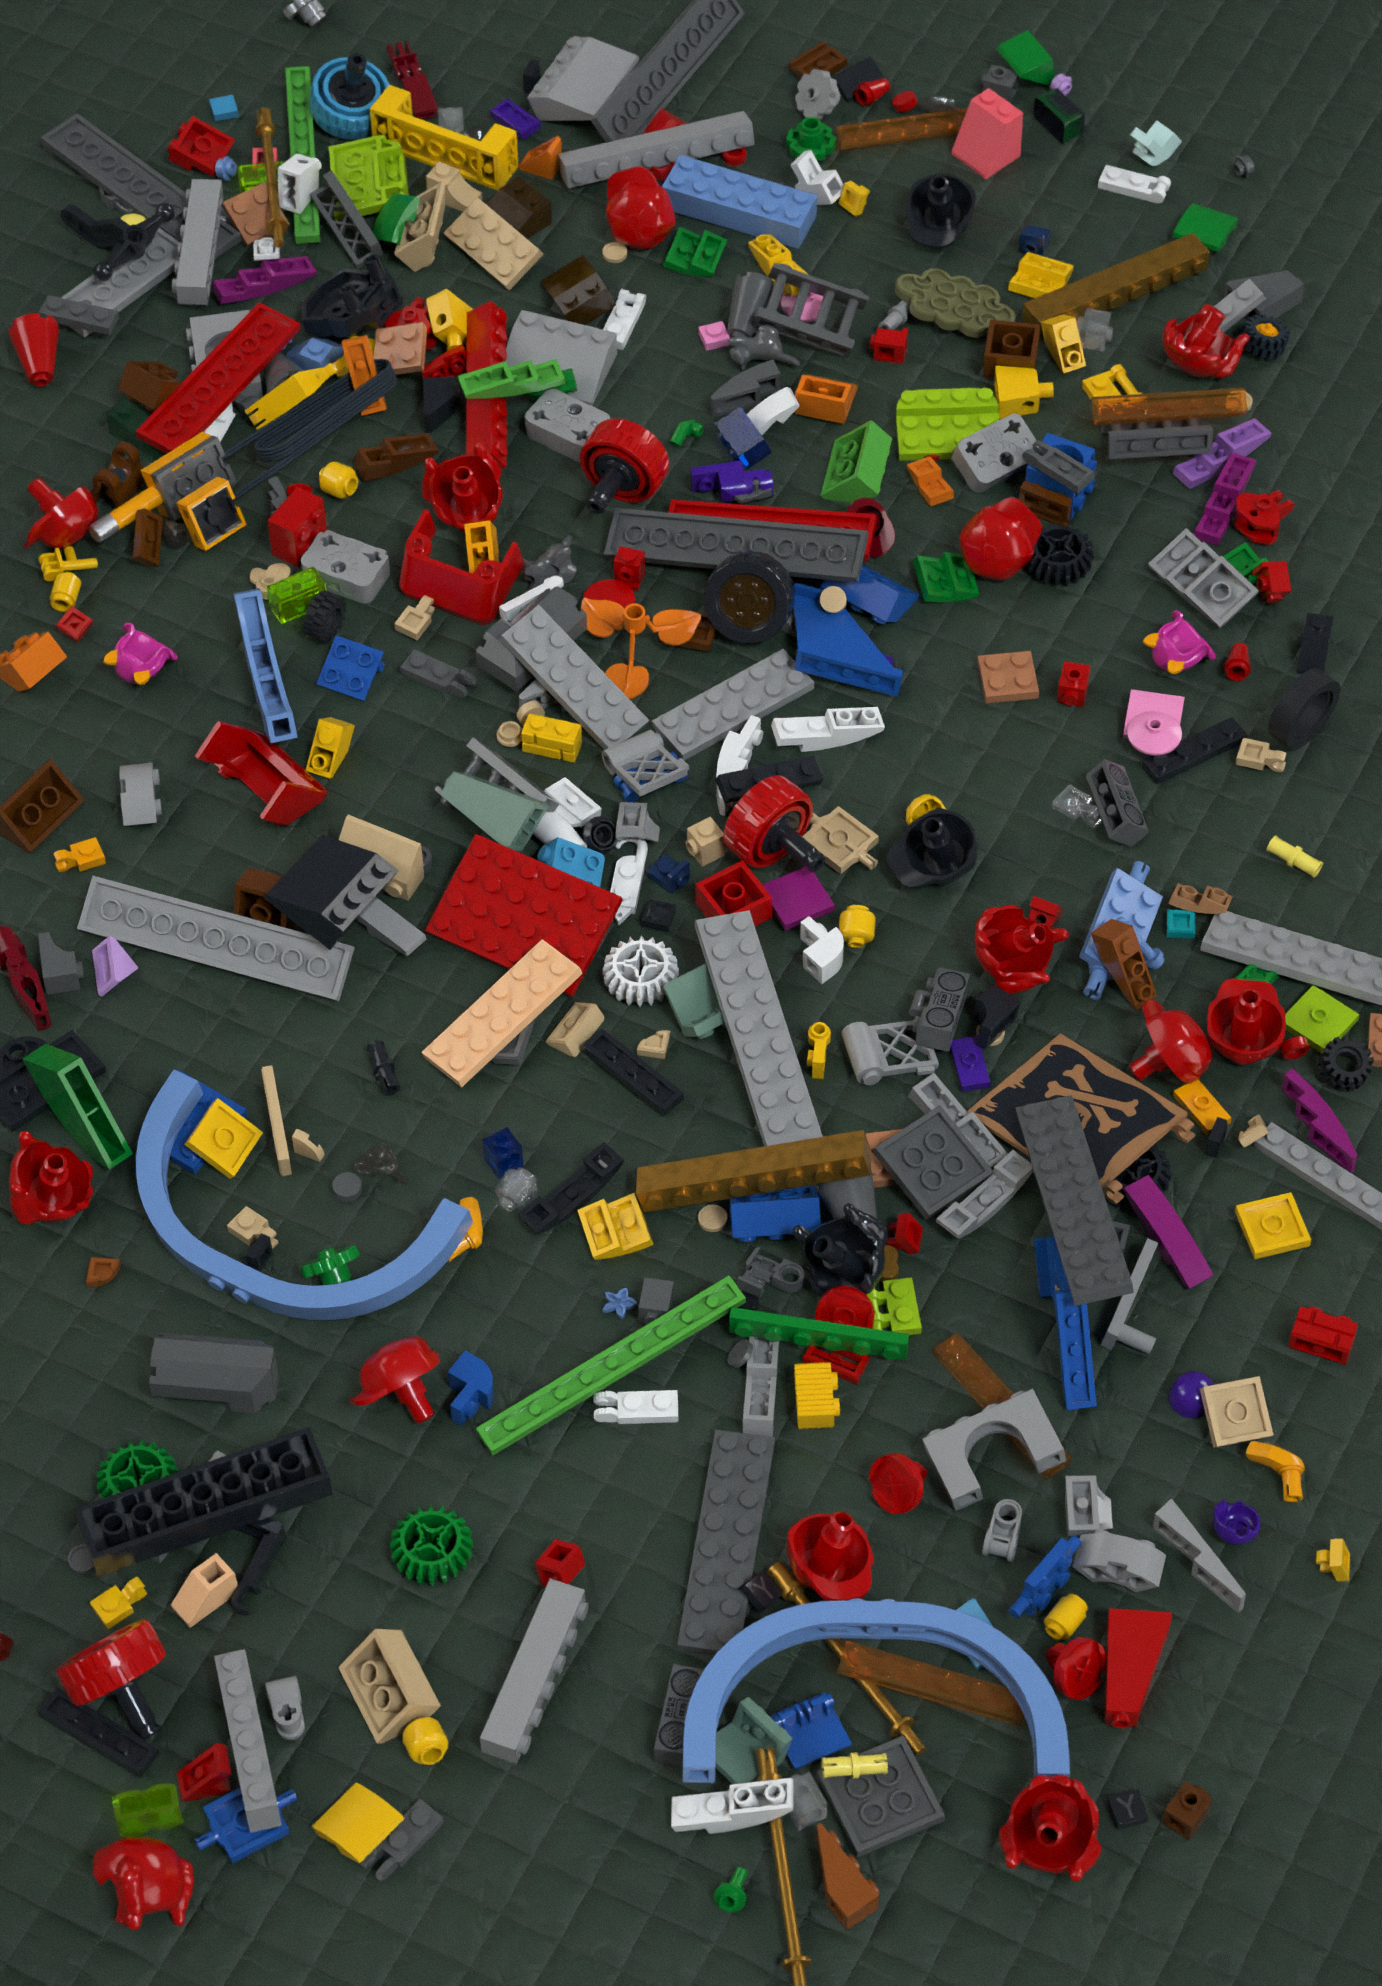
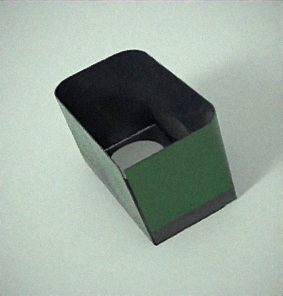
M1058 88L1035 98L1033 115L1036 121L1061 144H1065L1083 133L1085 113Z

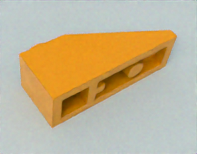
M488 520L464 524L469 573L473 574L477 566L483 561L493 560L499 562L497 531L493 523Z

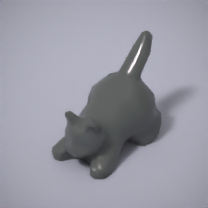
M763 325L759 327L756 336L753 338L740 335L729 340V345L733 347L729 350L731 358L741 367L742 371L745 370L746 364L751 360H779L794 366H800V361L794 356L783 353L779 331L773 326Z
M568 535L561 543L551 545L537 559L533 561L523 559L522 578L531 582L529 590L543 584L545 579L556 575L562 577L563 583H568L575 577L577 568L573 565L570 558L571 535Z

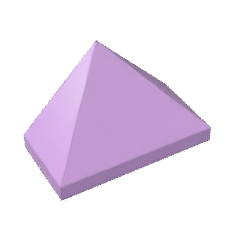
M108 936L92 950L97 991L100 996H104L138 969V966L112 936Z

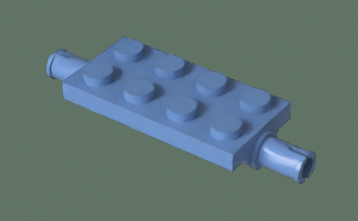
M1141 861L1133 863L1130 875L1119 868L1111 873L1079 957L1088 962L1090 977L1083 991L1088 996L1090 990H1092L1090 999H1100L1106 981L1114 980L1098 955L1091 933L1111 918L1116 920L1118 917H1123L1143 936L1142 938L1146 941L1163 896L1144 885L1150 867L1145 865L1144 870L1141 871L1144 865Z

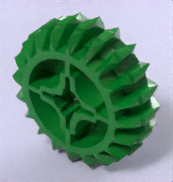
M141 1440L139 1446H134L129 1441L128 1448L123 1449V1447L118 1445L117 1454L108 1452V1461H101V1471H98L96 1476L98 1481L97 1490L101 1494V1499L137 1487L136 1473L139 1474L140 1485L178 1473V1467H176L172 1455L168 1456V1452L164 1447L158 1450L155 1442L146 1447V1443Z
M431 1504L428 1507V1511L423 1512L418 1507L416 1515L407 1512L405 1515L406 1521L398 1520L397 1530H393L391 1534L390 1551L392 1552V1561L394 1564H397V1570L400 1573L405 1572L406 1578L409 1581L417 1577L419 1585L425 1579L429 1580L432 1587L436 1579H441L444 1584L447 1582L448 1575L456 1579L458 1576L457 1569L465 1571L467 1567L466 1561H470L472 1557L473 1539H471L470 1528L466 1527V1521L463 1517L457 1519V1513L454 1510L446 1514L444 1506L438 1511H434V1507ZM417 1536L418 1541L414 1544V1548L408 1551L407 1547L410 1541ZM455 1540V1547L447 1555L445 1549L449 1547L451 1541Z

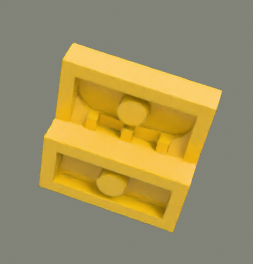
M1027 252L1019 262L1018 271L1010 280L1008 290L1037 298L1066 286L1073 272L1074 265Z
M635 1193L607 1204L605 1199L578 1209L585 1235L595 1260L618 1257L654 1245Z
M356 1782L312 1825V1828L318 1836L335 1844L341 1854L360 1864L404 1820V1817L381 1797Z

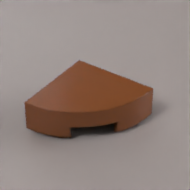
M91 1257L86 1279L87 1288L98 1287L111 1281L121 1267L120 1259Z

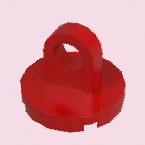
M890 1453L879 1457L872 1464L869 1473V1483L872 1482L873 1490H871L873 1498L881 1508L891 1514H903L914 1510L921 1502L924 1493L923 1481L927 1476V1470L918 1461L913 1462L903 1454Z
M1078 1637L1067 1645L1057 1643L1046 1652L1047 1662L1054 1670V1684L1058 1692L1064 1696L1075 1700H1082L1090 1696L1099 1687L1102 1681L1099 1677L1101 1672L1106 1670L1107 1660L1106 1652L1098 1642L1088 1637Z

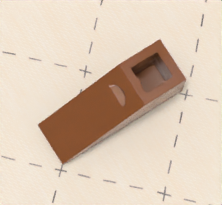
M1111 918L1094 930L1091 935L1100 959L1133 1009L1138 1010L1144 1002L1152 1000L1157 994L1133 926Z
M819 1823L817 1825L816 1839L827 1906L844 1928L848 1930L878 1910L880 1893L875 1883L869 1878L866 1880L859 1872L860 1866L851 1854L846 1855L840 1848L841 1843L837 1835L832 1830L827 1831L822 1823Z

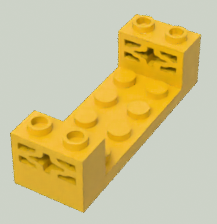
M392 85L385 89L370 108L372 137L385 135L388 140L399 141L405 157L435 167L438 162L459 169L464 179L497 191L507 183L518 169L517 132L508 127L495 123L481 141L475 140L474 138L413 117L411 93Z

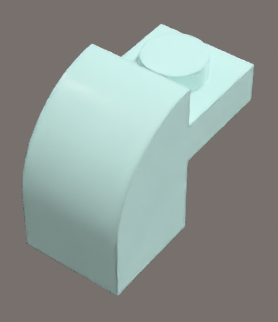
M1157 120L1146 134L1137 127L1130 134L1136 141L1132 152L1152 166L1159 165L1168 159L1182 142L1174 132Z

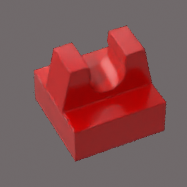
M1033 896L1030 904L1029 920L1037 922L1040 916H1045V925L1053 928L1056 921L1060 920L1064 909L1057 904Z
M910 1213L899 1214L898 1221L891 1223L889 1227L895 1237L888 1238L887 1244L896 1250H905L908 1254L919 1253L923 1232L922 1226Z

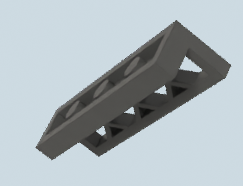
M331 170L323 175L326 185L310 193V196L357 269L365 265L364 260H366L367 256L377 254L380 257L383 255V252L375 235ZM331 191L333 194L331 204L322 203L319 198ZM334 211L345 213L343 222L332 220ZM346 228L357 231L355 240L343 237ZM358 246L368 248L370 253L360 259L355 255Z

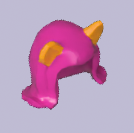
M1178 610L1171 613L1174 621L1163 625L1157 633L1149 634L1143 640L1146 646L1152 648L1154 663L1170 674H1177L1188 670L1204 657H1209L1211 660L1216 658L1215 652L1187 621L1182 619L1183 614Z
M125 623L123 631L126 634L118 641L115 649L106 654L103 663L114 665L115 671L121 680L130 684L142 685L158 674L166 660L172 659L176 661L178 656L170 648L157 642L151 636L135 630L132 623Z

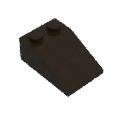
M519 176L501 187L486 204L526 239L552 224L551 201Z
M584 255L576 258L541 281L566 321L586 325L616 306L606 285Z

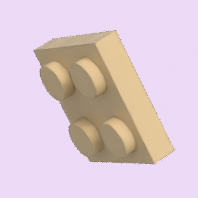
M1260 1376L1200 1388L1213 1448L1273 1436Z

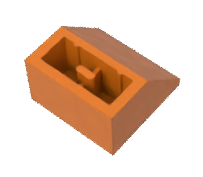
M802 375L795 392V398L800 405L795 410V414L845 424L858 385L813 375Z
M48 631L40 634L34 632L28 637L24 635L13 643L15 648L9 653L4 651L0 654V679L19 692L30 689L67 656Z

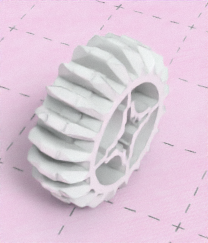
M642 935L639 941H634L630 937L627 944L620 941L618 948L611 947L610 955H606L604 960L603 975L606 987L609 988L611 995L616 994L618 1002L626 999L628 1006L632 1002H637L639 1007H641L643 1002H648L652 1006L654 999L662 1002L664 995H666L664 985L679 976L676 956H673L671 948H665L663 941L655 944L653 937L649 941H644Z

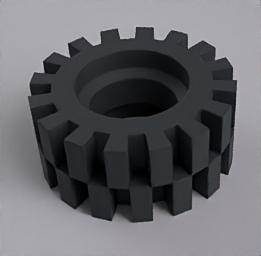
M324 590L320 591L319 595L316 594L314 596V601H310V608H307L305 611L307 616L303 618L305 622L303 628L304 633L322 642H328V640L331 641L333 639V635L336 636L338 633L337 629L341 628L342 624L340 623L345 619L343 614L347 610L345 607L347 604L345 599Z
M1343 1036L1341 1040L1339 1037H1336L1327 1044L1321 1053L1317 1065L1321 1067L1318 1072L1319 1075L1325 1074L1322 1078L1325 1083L1328 1080L1332 1082L1329 1086L1332 1089L1336 1085L1339 1086L1338 1091L1341 1092L1346 1087L1348 1092L1353 1091L1355 1087L1358 1089L1364 1084L1373 1070L1371 1065L1374 1062V1058L1369 1057L1372 1052L1370 1048L1367 1050L1363 1049L1366 1045L1363 1041L1358 1045L1356 1043L1358 1038L1353 1037L1351 1041H1348V1036ZM1346 1056L1350 1058L1356 1066L1353 1072L1342 1070L1336 1064V1057Z

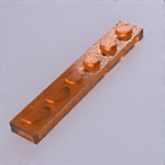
M968 108L836 126V135L841 150L957 134L960 131Z
M1245 388L1091 398L1093 425L1246 416L1248 413Z
M958 1332L934 1347V1355L983 1409L990 1404H1000L1007 1401L1013 1395L1011 1390ZM1007 1434L1008 1437L1032 1462L1022 1442L1014 1436ZM1065 1450V1462L1041 1472L1047 1479L1071 1464L1072 1457Z
M846 1640L837 1671L839 1674L1020 1726L1023 1712L1014 1696L1005 1686Z

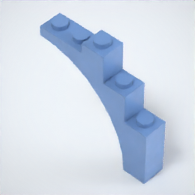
M261 589L234 593L247 666L252 676L256 701L260 706L264 731L271 743L298 738L293 712L284 690L272 644Z

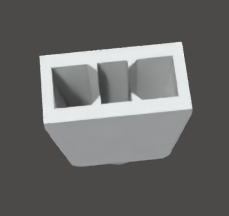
M295 154L278 167L280 208L301 214L312 199L310 193L319 188L321 163L317 158Z

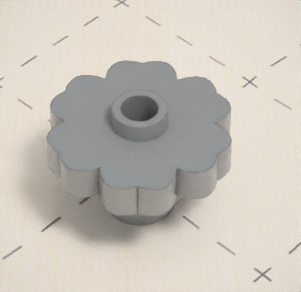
M294 0L282 11L288 20L299 14L303 21L311 27L326 16L323 12L324 8L318 0Z
M813 69L810 75L804 74L797 85L800 92L795 97L798 110L804 111L806 118L815 117L821 120L824 114L830 115L840 100L836 79L830 78L828 71Z

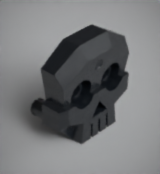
M372 254L366 257L364 264L368 271L344 268L316 286L301 305V321L307 333L320 338L335 335L336 338H351L365 327L381 329L386 322L385 320L389 319L390 314H393L395 308L401 304L402 300L395 280L389 274L388 269L383 268L379 255Z

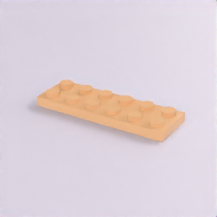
M542 939L422 1051L424 1058L462 1088L583 974L580 967Z

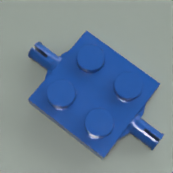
M1072 1535L1068 1541L1061 1538L1028 1576L1024 1583L1023 1592L1008 1610L1013 1617L1018 1619L1023 1612L1032 1617L1038 1609L1044 1610L1051 1601V1594L1057 1587L1059 1589L1064 1587L1071 1575L1069 1573V1566L1072 1562V1555L1082 1545L1078 1537Z
M241 1787L203 1806V1812L210 1823L211 1831L194 1839L198 1850L201 1851L217 1842L225 1850L233 1864L290 1834L289 1828L282 1818L281 1808L297 1801L293 1789L291 1788L276 1796L282 1826L252 1833L249 1830Z

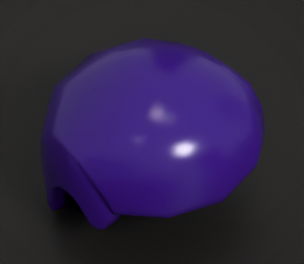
M1185 1372L1174 1381L1169 1393V1403L1173 1410L1183 1417L1200 1418L1205 1412L1200 1388L1214 1385L1211 1378L1202 1372Z
M1222 1500L1214 1508L1213 1527L1218 1537L1224 1542L1244 1544L1251 1542L1260 1532V1516L1254 1508L1243 1504L1241 1500L1230 1505L1225 1500Z

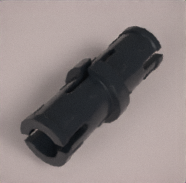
M372 1041L374 1049L369 1043L367 1051L373 1063V1074L378 1077L383 1094L386 1096L394 1095L393 1086L396 1092H399L401 1089L394 1073V1062L389 1059L383 1041Z

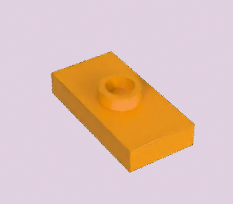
M1198 1079L1191 1084L1187 1083L1174 1090L1173 1097L1207 1136L1210 1135L1217 1117L1226 1119L1228 1124L1231 1123V1116Z

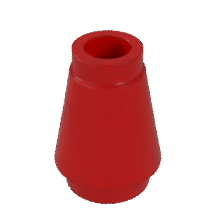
M885 78L860 83L855 89V98L860 105L870 106L886 94V92H889L890 83Z
M1243 643L1233 645L1224 666L1225 673L1233 681H1242L1251 672L1248 647Z

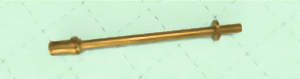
M262 107V115L259 109L256 111V133L262 138L271 219L267 221L266 230L269 234L273 235L274 245L280 248L284 245L283 234L287 232L288 222L281 218L271 138L275 134V125L272 123L271 110Z
M779 1561L769 1568L767 1574L781 1589V1596L785 1601L795 1602L797 1606L811 1603L804 1595L805 1586L795 1579L783 1561ZM839 1638L824 1639L893 1725L889 1733L891 1737L898 1738L904 1736L916 1756L922 1755L927 1748L911 1729L915 1720L910 1716L902 1718Z
M767 1747L768 1753L766 1758L764 1748L755 1751L759 1777L756 1779L757 1782L782 1779L777 1771L774 1748ZM778 1817L769 1821L789 1951V1958L782 1962L783 1969L792 1971L794 1986H807L804 1968L809 1967L812 1962L810 1957L802 1956L782 1818Z

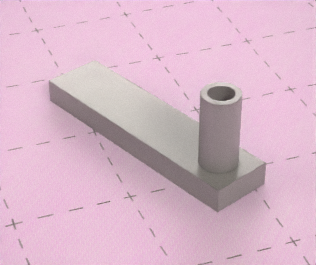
M1147 1238L1130 1276L1134 1293L1122 1295L1101 1346L1112 1350L1116 1340L1150 1354L1156 1338L1124 1324L1156 1250L1157 1242Z

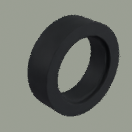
M1312 668L1301 674L1286 689L1277 702L1269 720V734L1291 750H1296L1306 745L1319 733L1332 715L1339 700L1340 684L1318 668Z

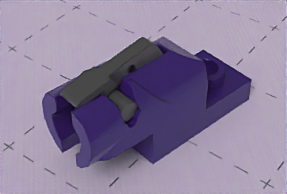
M742 461L690 468L692 493L718 489L721 502L737 501L740 504L773 497L774 495L772 490L774 489L773 479L770 470L744 472Z

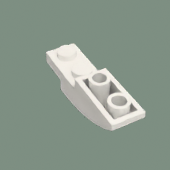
M878 707L827 709L825 716L774 718L771 725L778 746L799 745L801 752L847 745L884 731L885 728Z
M751 715L740 734L729 731L720 751L716 778L719 774L748 769L752 750L755 745L759 746L763 738L761 718ZM717 786L719 813L725 816L729 808H733L737 801L724 803Z
M786 1778L730 1785V1791L672 1797L671 1827L675 1832L706 1829L709 1834L743 1829L774 1820L793 1811V1779Z

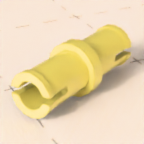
M1276 835L1271 839L1266 851L1287 861L1288 866H1295L1310 874L1313 878L1318 875L1323 866L1322 861L1304 853L1303 848L1299 846L1294 847Z
M850 1753V1756L822 1757L821 1768L824 1769L822 1776L823 1778L851 1776L852 1779L859 1778V1775L887 1774L888 1763L885 1762L887 1756L886 1753L858 1756L857 1753Z

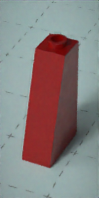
M1109 1608L1106 1643L1107 1667L1104 1725H1112L1120 1729L1130 1726L1136 1727L1169 1635L1172 1612Z

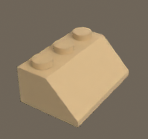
M443 182L416 196L420 197L415 222L405 221L401 242L396 245L394 254L414 272L423 267H428L435 258L434 253L439 241L438 236L443 224L442 219L445 211V184Z
M347 815L339 840L375 852L394 866L398 872L385 889V892L393 897H400L409 901L424 879L421 843Z
M375 1629L338 1667L377 1744H382L403 1734L405 1728L413 1720L430 1717L441 1706L402 1630Z

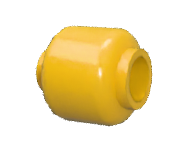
M330 462L319 473L320 487L326 494L338 499H345L357 489L358 478L356 472L347 465L339 462Z
M851 905L840 914L839 930L843 936V941L848 943V946L851 948H863L864 944L871 942L875 937L876 918L869 911L868 907Z
M417 1718L403 1732V1743L411 1759L418 1764H435L443 1758L448 1749V1739L440 1723L434 1718Z

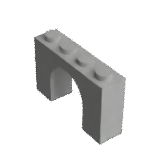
M250 310L190 318L191 328L186 329L188 344L193 343L194 345L189 347L191 362L196 361V364L191 365L192 372L239 324ZM260 373L240 393L241 395L247 397L251 395L257 396L259 400L263 397Z
M1033 1389L1026 1392L1019 1391L1013 1394L1009 1400L1000 1404H990L982 1412L971 1417L964 1416L958 1419L954 1425L945 1429H935L922 1439L925 1451L955 1512L983 1499L981 1488L968 1464V1456L974 1444L989 1434L1005 1433L1021 1441L1038 1474L1066 1461L1064 1449Z

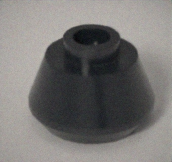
M594 817L583 828L582 840L586 843L587 848L602 854L608 853L615 847L617 842L616 826L606 817Z

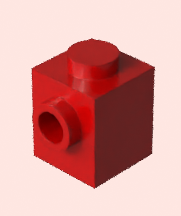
M1064 661L1058 686L1057 703L1084 707L1089 685L1090 665Z

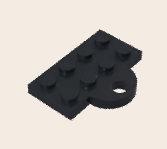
M73 1030L48 1044L81 1057L93 1080L106 1072L105 1065ZM24 1036L13 1039L0 1050V1120L11 1132H14L50 1108L23 1061L24 1057L44 1044H48L37 1037ZM14 1051H25V1054L21 1057L15 1058L11 1056Z

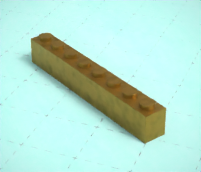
M1191 233L1023 303L1022 321L1028 324L1041 325V321L1064 314L1075 317L1076 323H1080L1127 302L1139 299L1151 292L1158 291L1170 284L1180 282L1194 274L1203 272L1208 269L1210 251L1194 233ZM1040 326V339L1044 338L1042 326Z
M864 1130L638 1167L636 1195L645 1213L870 1176L871 1148Z

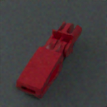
M407 40L404 41L405 50L401 42L395 43L396 54L392 44L387 45L386 50L393 65L394 76L397 77L398 81H401L403 89L411 93L412 116L421 120L438 117V107L425 73L421 72L416 52H412L409 42Z
M0 926L1 971L8 969L14 996L38 1031L46 1030L52 1024L38 973L27 959L24 943H21L11 928ZM26 986L29 987L31 993L36 995L40 1011L36 1008L35 1001L26 994ZM40 1017L45 1021V1026L41 1023Z

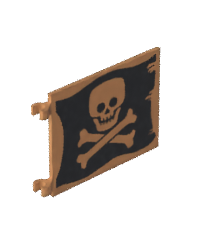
M1061 1033L967 1111L968 1114L973 1111L990 1132L1029 1156L1017 1118L1016 1107L1072 1095L1103 1193L1113 1204H1117L1124 1198V1195L1118 1192L1123 1188L1122 1184L1113 1179L1170 1130H1173L1186 1143L1195 1137V1133L1190 1131L1194 1127V1123L1185 1118L1188 1116L1187 1111Z

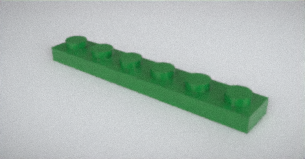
M734 1307L731 1308L730 1333L741 1337L753 1336L765 1338L772 1342L785 1341L799 1346L824 1347L830 1351L844 1350L858 1355L883 1356L889 1360H907L909 1334Z

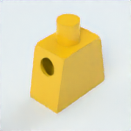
M448 289L427 298L426 302L434 335L447 344L448 351L461 344L462 346L466 345L467 312L473 309Z
M995 366L994 386L996 399L999 404V419H1003L1011 414L1021 416L1037 413L1039 411L1040 398H1053V382L1038 383L1037 370L1033 368Z

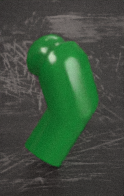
M696 420L680 422L673 432L669 443L676 448H680L685 437L692 435L695 437L701 436L703 425L697 423Z

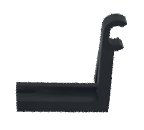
M270 1518L234 1529L261 1540L242 1580L232 1596L233 1609L242 1616H247L249 1613L246 1604H240L241 1599L246 1592H253L255 1595L261 1594L258 1582L286 1540L284 1524Z

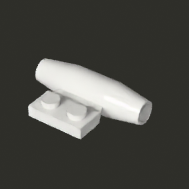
M564 777L545 789L544 792L557 801L559 806L554 812L546 811L533 835L544 845L559 837L587 848L586 843L573 827L582 828L590 819L601 816L602 808ZM510 781L506 782V783L503 785V787H506V788H508V789H511V788L509 787V786L511 785V782H510Z

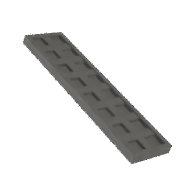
M715 1430L677 1651L715 1656L730 1639L744 1630L749 1599L743 1594L741 1589L753 1579L775 1447V1437Z

